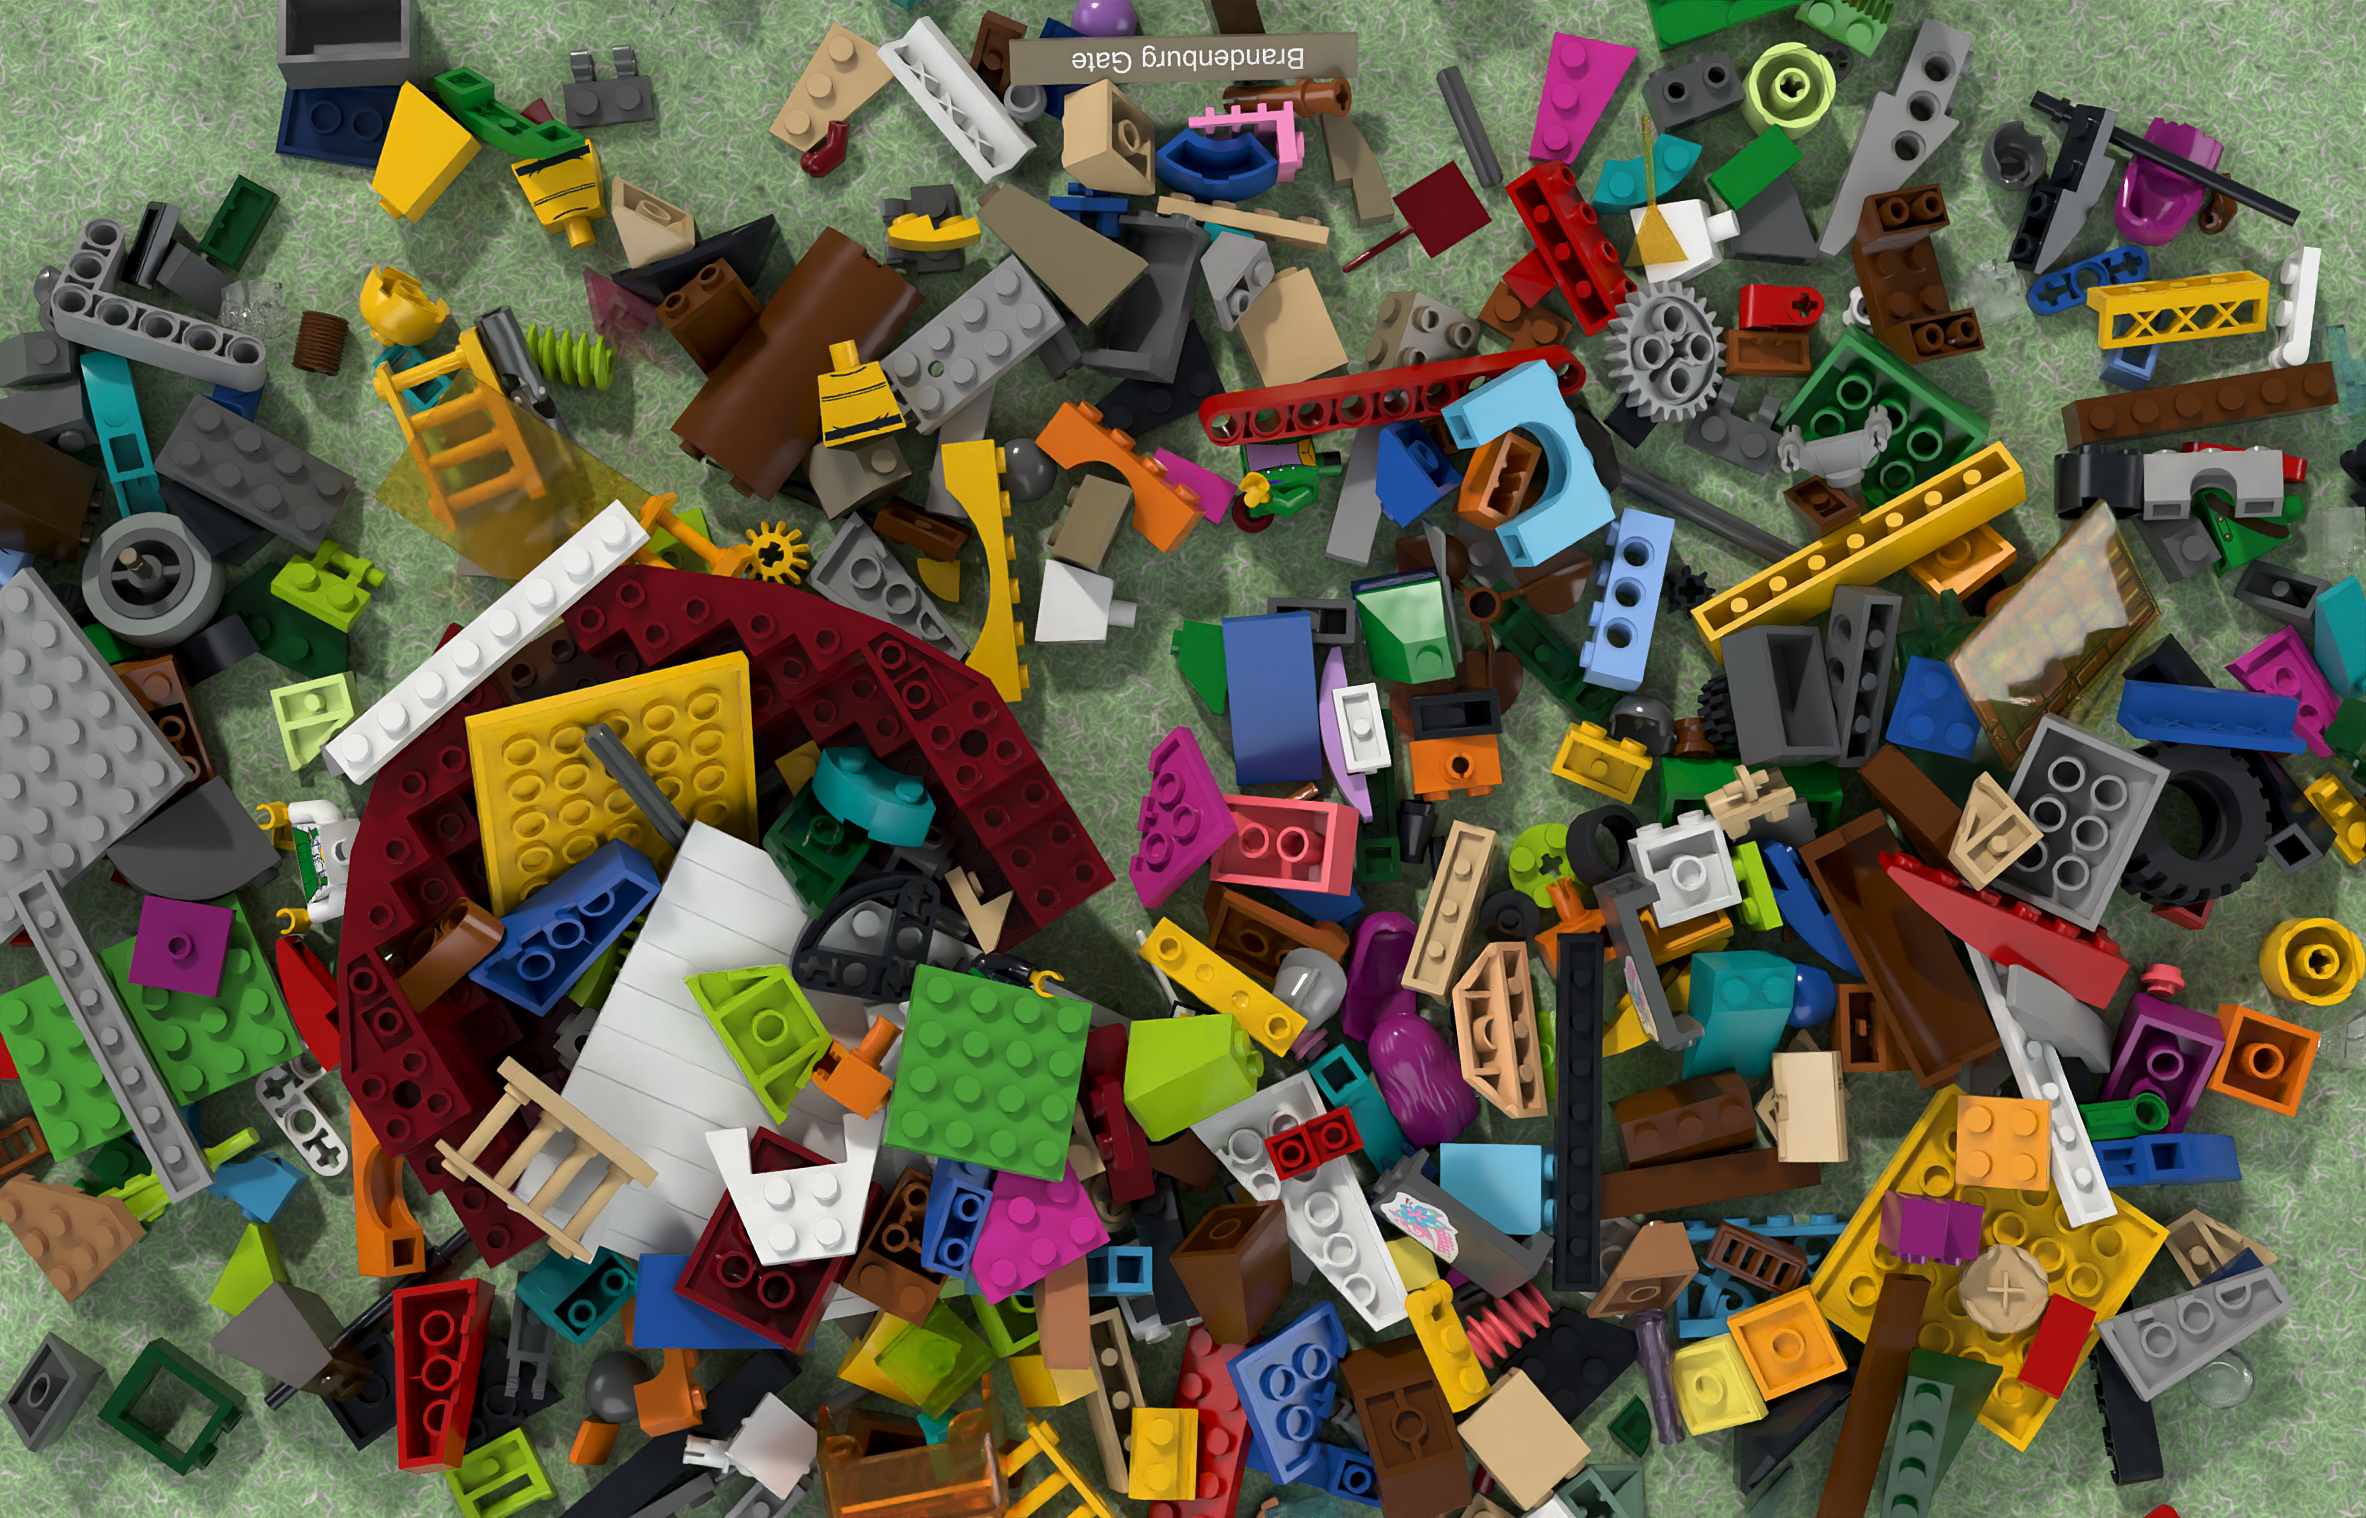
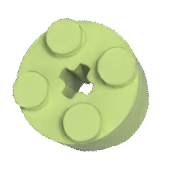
M1787 42L1771 47L1755 62L1742 83L1746 98L1740 107L1745 120L1756 134L1762 135L1776 123L1790 140H1794L1807 134L1820 121L1830 107L1836 91L1833 69L1822 54L1818 55L1808 49L1807 45ZM1783 86L1786 93L1793 92V98H1790L1787 94L1782 93L1780 88Z

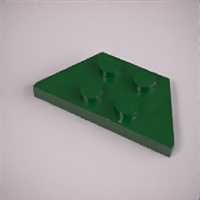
M271 562L222 598L217 612L205 626L208 628L241 610L264 646L257 653L312 680L348 672V656H350V638L348 633L272 594L271 582L283 568Z
M810 777L766 833L762 845L807 911L818 921L876 843V840L867 837L869 830L856 825L848 819H845L842 824L832 816L814 794L811 787L814 777Z

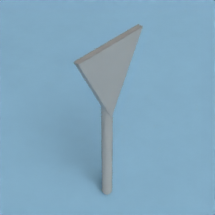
M1424 517L1421 519L1438 576L1442 581L1458 654V663H1461L1464 659L1450 579L1446 575V534Z

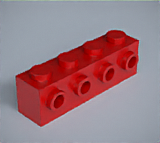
M1562 159L1534 166L1504 188L1589 338L1612 329L1608 321L1620 318L1615 310V306L1627 303L1625 295L1636 292L1637 286L1626 276L1618 261L1619 257L1616 248L1611 242L1606 240L1597 224V215L1594 209L1585 202L1579 192L1574 173L1568 166L1564 165Z

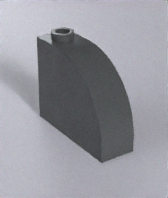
M217 775L105 850L108 859L120 875L142 894L203 905L233 892L242 894L254 885L258 889H262L280 876L277 869L283 865L282 857L220 775Z

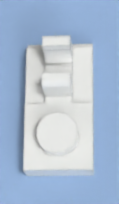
M1375 683L1333 689L1332 698L1347 772L1369 775L1377 773L1378 768L1391 766Z

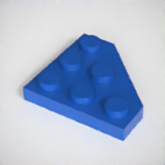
M1332 1301L1319 1302L1225 1363L1274 1484L1286 1485L1315 1465L1321 1449V1445L1316 1444L1322 1420L1329 1418L1337 1384L1332 1382L1338 1358H1344L1348 1344L1347 1336Z

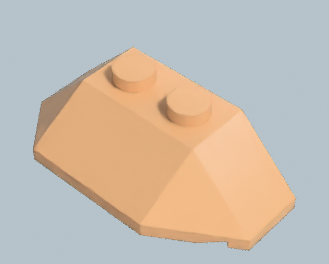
M1526 942L1489 943L1452 990L1462 1076L1467 1083L1511 1119L1548 1116Z

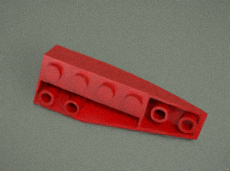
M1881 851L1877 858L1886 873L1920 907L1954 935L2005 967L2009 968V965H2020L2050 980L2073 997L2106 1010L2130 966V963L2119 951L2121 948L2120 944L2107 936L2108 930L2098 924L2095 932H2092L2009 894L1988 887H1983L1977 891L1968 880L1959 878L1957 875L1941 868L1936 870L1924 866L1919 860L1903 852H1897L1895 856Z

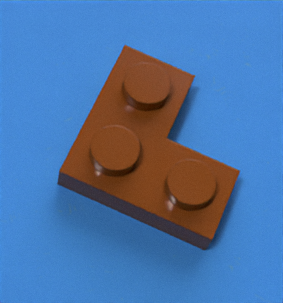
M1499 281L1476 319L1512 341L1507 352L1550 345H1562L1573 327L1572 324L1539 304H1536L1531 309L1528 308L1512 289Z

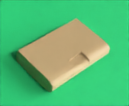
M1841 1050L1771 1053L1778 1162L1848 1161Z

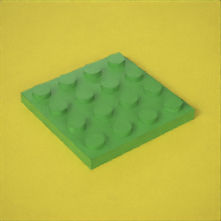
M919 964L915 969L882 1145L1055 1183L1063 1181L1093 1004L1057 995L1050 998L1042 997L1036 990Z

